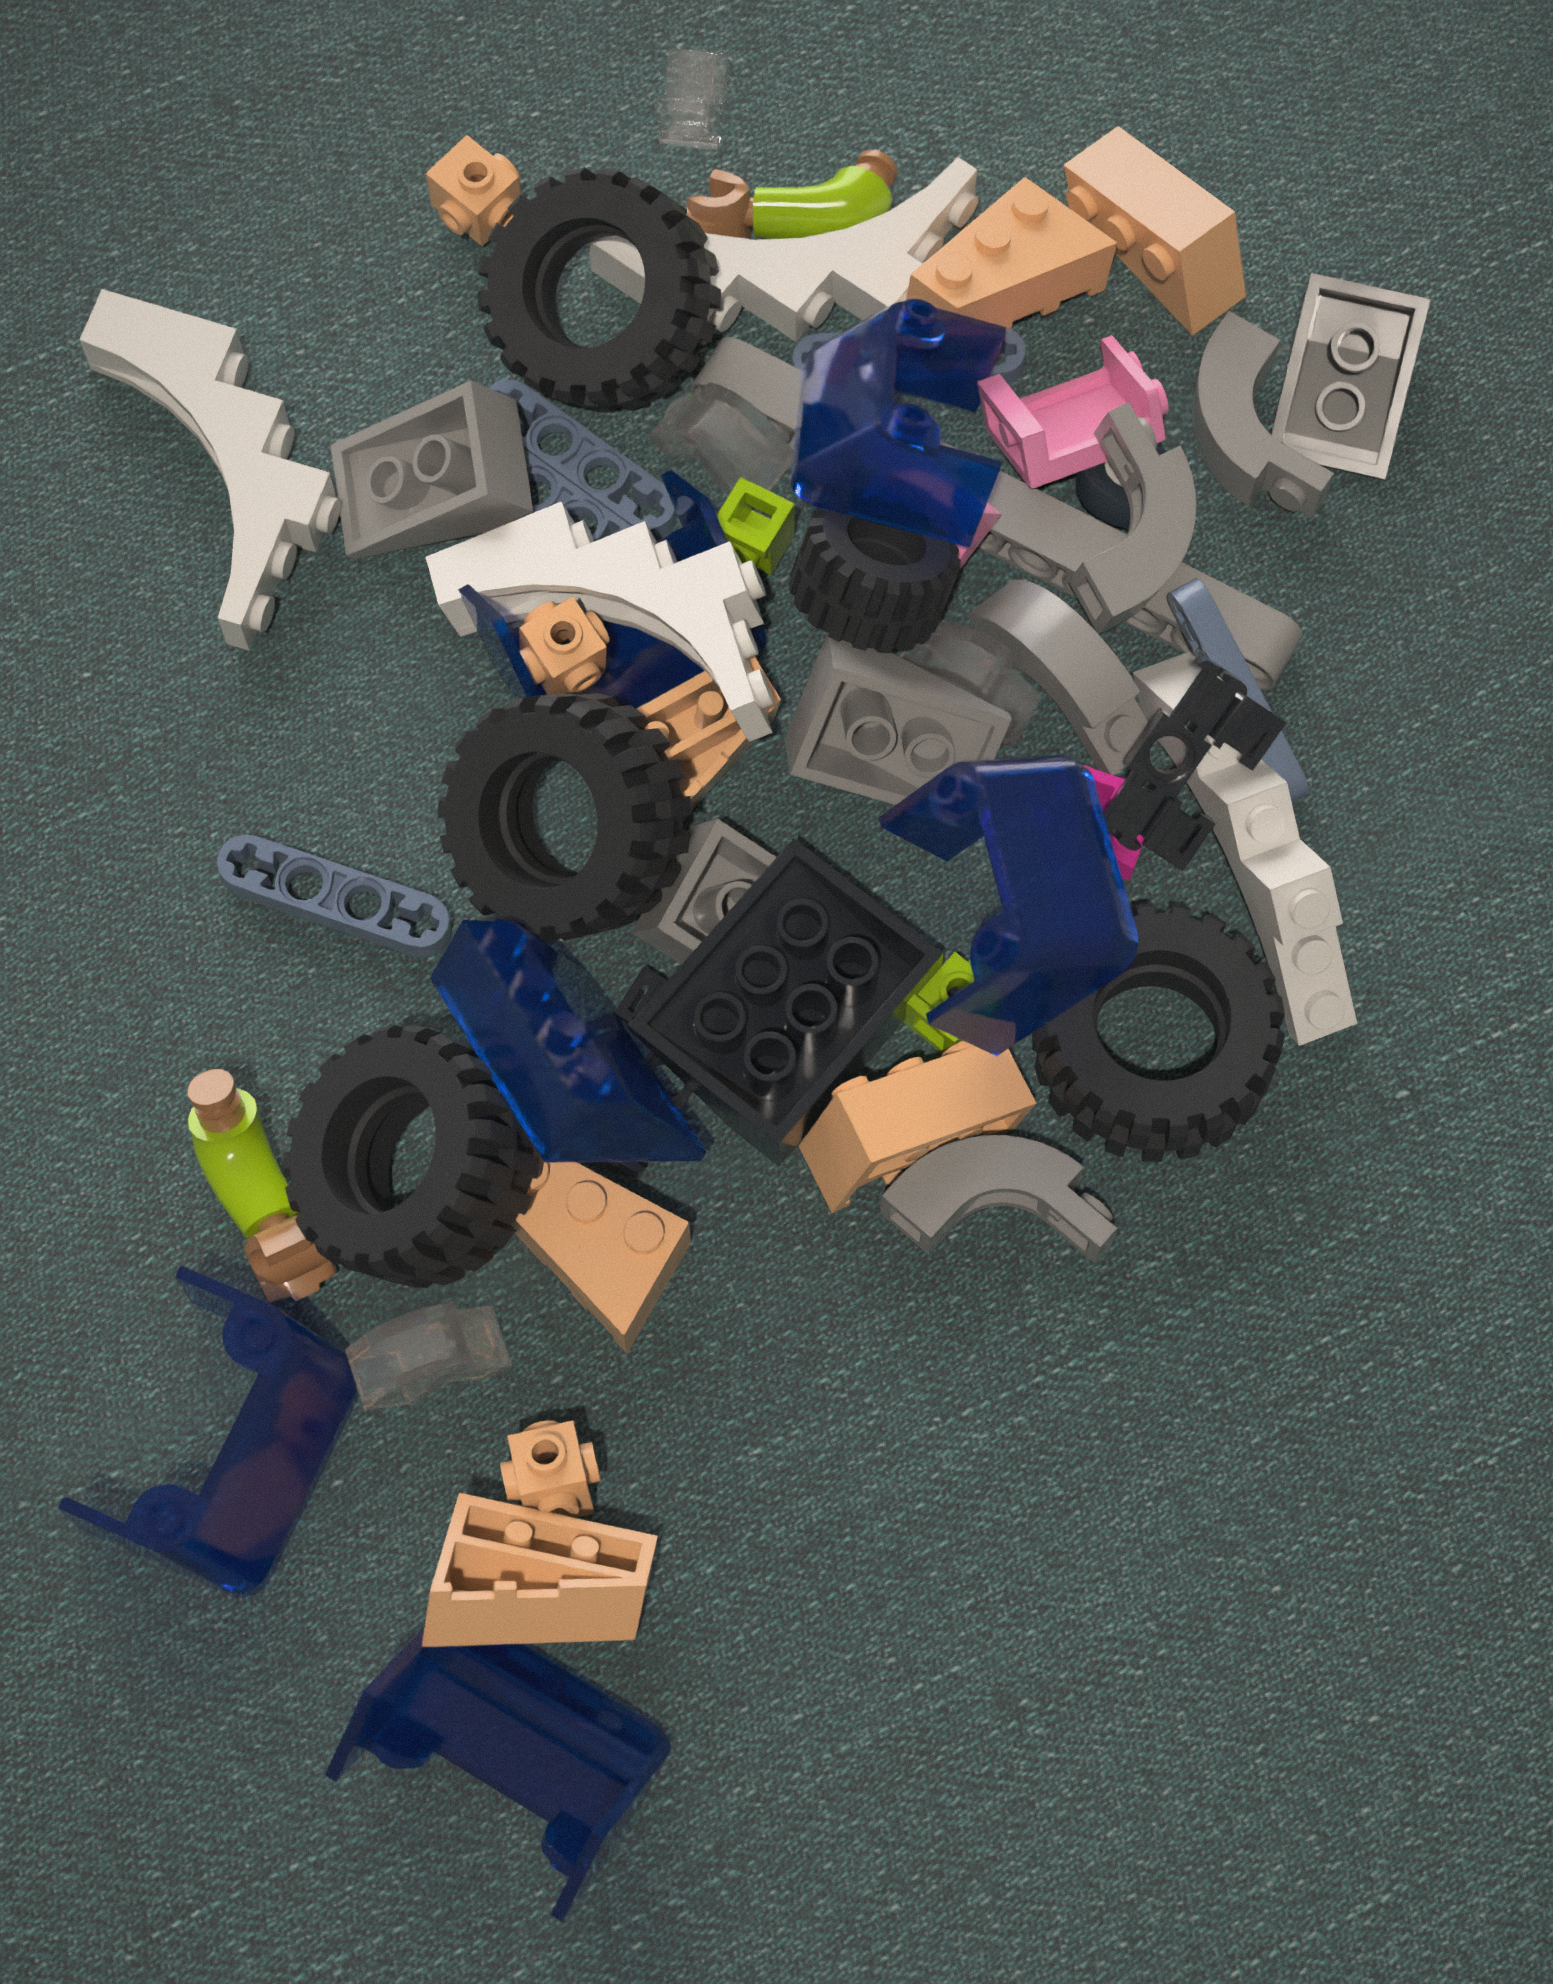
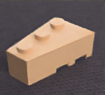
M1118 126L1064 164L1069 190L1066 193V200L1070 209L1117 242L1115 254L1192 336L1246 297L1235 211Z
M1024 177L911 274L902 322L946 355H950L996 336L1008 328L1011 329L1013 321L1039 311L1044 316L1058 310L1060 302L1085 291L1089 296L1104 291L1117 242Z
M753 656L749 658L752 670H762L773 695L775 705L765 708L769 723H771L775 719L781 699L759 662ZM706 671L637 708L647 719L643 728L645 730L659 728L670 742V747L664 752L669 761L679 759L686 778L678 782L682 797L690 796L691 810L696 807L755 741L749 742L730 711L722 691Z
M1002 1036L978 1044L975 1038H970L948 1048L943 1052L941 1058L926 1063L923 1062L921 1057L911 1058L893 1067L886 1077L869 1082L866 1076H860L841 1084L832 1092V1101L800 1143L799 1148L831 1213H834L850 1205L849 1198L858 1187L882 1177L888 1188L903 1173L902 1169L911 1166L924 1155L941 1146L970 1137L1004 1135L1015 1130L1037 1103Z
M541 1143L534 1144L533 1155L540 1158L538 1179L531 1178L527 1195L533 1198L525 1215L519 1213L512 1226L517 1230L515 1234L544 1265H547L572 1292L575 1299L595 1316L613 1336L617 1344L628 1354L691 1244L689 1222Z
M459 1493L430 1590L422 1647L635 1640L658 1536L550 1512L542 1513L541 1510Z

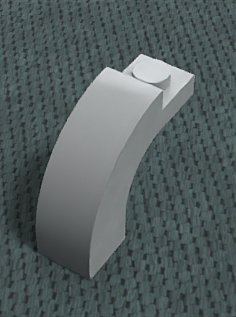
M1228 311L1207 343L1194 390L1192 425L1199 452L1218 482L1236 499L1248 507L1259 491L1263 489L1282 508L1294 512L1300 511L1313 519L1326 501L1334 473L1274 438L1261 424L1253 404V397L1273 370L1280 340L1233 312Z
M1130 402L1107 412L1093 432L1121 482L1129 501L1130 525L1126 539L1120 544L1082 562L1068 580L1098 634L1135 615L1167 583L1180 566L1188 550L1196 519V492L1193 476L1181 446L1159 455L1156 451V437L1150 424L1143 417H1137Z
M1013 579L967 614L997 665L1016 668L1024 672L1052 697L1071 723L1099 771L1115 775L1126 767L1124 760L1150 724L1134 698L1141 691L1111 648L1074 609L1055 594L1035 583Z
M985 1135L970 1137L941 1146L913 1163L881 1196L880 1214L928 1255L966 1216L981 1209L996 1206L1016 1207L1033 1213L1050 1225L1094 1264L1112 1245L1117 1230L1110 1223L1113 1219L1112 1214L1098 1199L1088 1193L1078 1196L1074 1192L1080 1183L1084 1169L1081 1164L1053 1147L1022 1137Z

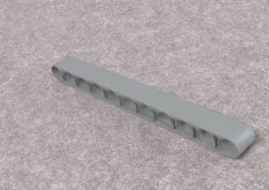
M724 337L720 340L690 388L697 402L710 412L863 490L883 464L875 454L888 436L913 439L1001 513V516L977 548L1075 598L1077 596L1068 580L1082 562L1120 544L1126 539L1127 534L1036 488L1030 489L1026 483L737 338ZM1182 562L1172 577L1150 602L1135 615L1124 621V623L1183 653L1190 652L1194 655L1171 610L1167 595L1195 578L1199 579L1214 599L1261 690H1270L1275 686L1303 637L1299 625L1282 612Z

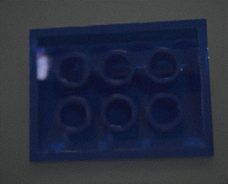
M462 920L430 979L478 1057L489 1068L493 1081L544 1163L701 1161L707 1151L618 1016L614 1013V1010L591 975L516 922L505 920Z

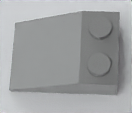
M1311 273L1271 435L1319 465L1386 480L1431 299Z
M468 381L331 444L337 494L341 502L340 516L347 557L356 559L485 533L533 512L516 399L473 381Z
M826 636L784 738L790 775L965 825L1012 719L1010 713L893 653H878L875 649L866 648L864 651L853 648L851 643L844 640L838 642Z
M719 819L690 826L688 831L691 833L688 852L676 855L674 860L681 865V871L673 886L659 889L663 893L662 900L650 912L641 914L631 932L681 965L776 859L774 855Z

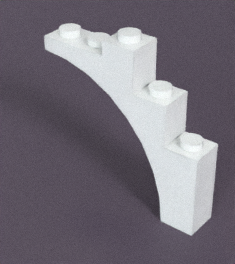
M958 157L922 191L891 211L847 229L805 238L751 240L705 233L708 239L704 247L715 254L720 271L717 275L710 276L711 284L721 289V306L718 309L709 308L707 321L716 325L715 332L717 330L724 332L733 324L740 312L741 306H743L797 342L810 326L817 328L824 322L835 302L877 331L896 330L902 323L911 274L942 248L943 238L954 225L958 228L962 227L975 211L978 204V197L975 196L977 169ZM619 236L603 237L590 242L591 271L641 304L645 287V273L641 256L635 245ZM700 339L699 344H701L702 346H704L707 343V341L703 339Z
M102 289L80 337L90 368L134 386L169 409L200 440L223 476L229 492L234 534L230 577L217 619L226 644L249 650L257 631L264 632L270 623L274 610V598L271 596L279 578L286 579L289 576L296 557V546L316 552L323 533L330 534L335 528L341 502L339 498H336L330 473L286 460L293 444L294 427L289 424L283 400L241 388L248 370V356L243 352L236 328Z
M559 502L426 557L438 605L460 637L503 623L522 621L530 612L544 603L554 601L556 605H559L573 596L584 613L592 610L600 620L636 628L676 647L705 670L722 691L730 711L749 742L773 733L765 708L775 705L773 695L762 670L753 671L749 660L750 657L758 655V649L750 629L764 624L756 599L766 596L754 562L750 560L742 564L730 541L677 562L669 542L665 540L657 543L645 521L594 542L585 521L582 520L574 523L563 503Z
M1187 652L1133 672L1134 681L1141 691L1138 694L1141 710L1149 723H1151L1160 708L1171 714L1201 671L1202 667L1194 661L1196 657L1192 653ZM1236 693L1235 696L1242 700L1243 697ZM1209 735L1206 737L1211 744L1215 740ZM1174 736L1160 738L1158 742L1164 747L1178 767L1186 756L1185 744ZM1225 742L1220 749L1212 744L1187 783L1203 811L1212 817L1216 823L1213 830L1243 893L1269 967L1276 978L1275 986L1278 996H1281L1283 1000L1284 1018L1289 1036L1300 1046L1357 1024L1336 926L1343 924L1331 868L1300 839L1287 782L1262 759L1252 771L1237 760L1241 755L1240 752Z

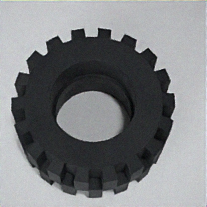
M859 492L846 493L844 498L836 495L826 499L824 505H818L814 509L794 562L789 582L790 594L795 596L793 603L799 612L808 614L807 621L816 629L825 630L828 632V637L838 642L844 640L851 643L853 648L864 651L866 648L875 649L878 653H891L893 648L904 652L914 649L915 644L923 645L930 639L932 632L936 631L960 569L961 559L957 557L959 550L956 543L947 538L949 532L941 524L934 523L931 520L932 516L923 510H916L908 506L909 503L897 498L892 500L885 498L882 494L870 493V495H862Z

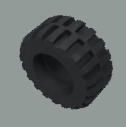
M578 168L566 171L565 182H560L549 176L534 184L537 196L529 200L519 195L507 207L508 211L513 215L512 219L506 227L498 223L495 224L488 237L489 240L496 242L492 257H481L478 274L488 278L487 290L477 292L479 311L492 316L493 321L486 323L484 326V331L490 344L503 349L500 360L511 373L524 377V384L540 393L579 408L584 406L595 411L614 412L618 405L634 409L648 404V394L651 392L665 396L678 386L673 375L679 369L689 373L695 369L701 361V358L693 353L700 339L711 343L716 329V325L707 321L709 308L718 309L721 306V289L712 285L710 276H715L720 271L715 254L704 247L708 239L707 235L698 222L686 215L687 209L673 198L637 177L630 178L618 170L601 168L595 174L586 168ZM608 236L625 238L635 245L643 262L645 287L640 307L631 323L615 338L594 347L577 345L566 337L557 316L556 292L561 274L576 252L590 242Z
M582 691L523 697L508 701L504 708L491 709L481 716L476 725L478 730L466 731L456 744L455 752L460 755V758L456 761L447 762L442 777V783L448 785L447 796L438 798V818H445L446 835H440L444 854H452L456 867L450 869V872L459 888L469 887L474 894L469 898L470 903L483 916L497 913L495 922L498 927L512 934L525 932L530 940L545 942L556 939L566 941L621 928L634 922L638 914L650 912L662 900L663 893L659 889L673 886L681 871V865L674 861L675 857L678 854L688 852L691 837L689 831L683 830V817L692 815L690 796L682 797L678 782L685 779L686 776L679 759L669 761L664 752L670 747V742L660 729L645 730L643 727L647 722L646 716L631 705L618 707L619 704L614 697L600 693L584 695ZM554 757H558L570 764L582 776L591 791L597 811L596 842L590 858L577 874L565 870L548 855L537 836L533 821L532 804L534 790L542 771Z
M1153 903L1139 904L1133 906L1131 918L1122 920L1120 913L1116 910L1098 917L1094 932L1091 933L1089 929L1082 927L1068 939L1066 953L1056 954L1047 970L1044 986L1040 990L1032 1030V1050L1037 1054L1034 1068L1039 1084L1049 1086L1051 1091L1048 1102L1059 1117L1069 1113L1075 1119L1073 1132L1087 1142L1092 1139L1094 1134L1107 1139L1105 1152L1122 1158L1126 1147L1142 1150V1162H1161L1165 1151L1176 1150L1177 1157L1183 1160L1198 1156L1202 1145L1207 1142L1216 1148L1232 1138L1238 1124L1246 1125L1257 1111L1263 1095L1268 1090L1282 1053L1285 1034L1280 1030V1027L1285 1017L1282 997L1276 994L1272 995L1271 993L1276 978L1268 963L1261 962L1255 966L1251 960L1256 947L1243 934L1231 940L1223 934L1226 922L1211 914L1208 915L1205 923L1189 918L1191 907L1172 904L1169 914H1155ZM1150 986L1176 991L1196 1003L1209 1018L1217 1036L1215 1055L1206 1068L1183 1079L1159 1081L1137 1076L1117 1064L1102 1046L1096 1031L1097 1018L1102 1006L1114 996L1133 988Z
M398 1025L381 1027L372 1032L373 1037L362 1034L344 1045L346 1053L342 1056L337 1054L330 1056L318 1068L322 1075L315 1084L310 1082L305 1086L298 1099L303 1102V1106L298 1118L291 1117L286 1133L287 1136L292 1137L290 1152H283V1171L285 1175L291 1176V1185L285 1187L291 1210L301 1213L296 1218V1222L307 1241L314 1242L317 1252L330 1262L343 1265L345 1269L408 1287L428 1288L434 1283L444 1286L465 1276L464 1269L476 1272L493 1258L490 1250L495 1245L503 1248L517 1231L512 1224L519 1213L523 1215L527 1213L533 1198L527 1195L531 1178L538 1179L540 1158L533 1155V1145L540 1143L538 1122L536 1119L527 1116V1113L533 1110V1104L526 1088L516 1084L515 1072L503 1061L493 1058L491 1053L426 1027L410 1025L406 1028ZM431 1107L436 1137L430 1166L417 1189L404 1202L394 1207L388 1180L389 1165L394 1147L409 1122L420 1112Z

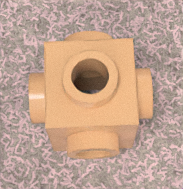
M468 135L426 173L431 205L437 209L441 220L454 233L458 235L466 233L483 246L489 241L488 237L496 223L506 227L512 219L513 215L508 211L507 207L521 195L520 175L517 169L506 157L498 153L492 156Z
M573 596L559 605H556L554 601L540 605L526 616L524 625L519 627L520 651L516 653L517 661L531 684L536 686L540 683L547 695L584 691L596 683L605 672L606 644L610 642L609 635L596 613L592 610L584 613ZM568 638L571 641L569 644L560 645L561 642Z
M541 1421L529 1425L521 1433L508 1435L512 1460L500 1463L508 1502L521 1500L523 1507L541 1510L542 1513L550 1512L573 1518L594 1514L588 1484L601 1481L592 1442L579 1444L573 1421L560 1424L555 1421Z

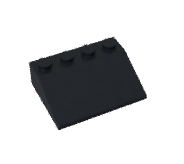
M793 838L629 1023L628 1029L729 1128L777 1166H780L807 1135L833 1099L832 1092L841 1084L856 1078L905 1021L907 1002L914 994L917 995L942 967L943 952Z

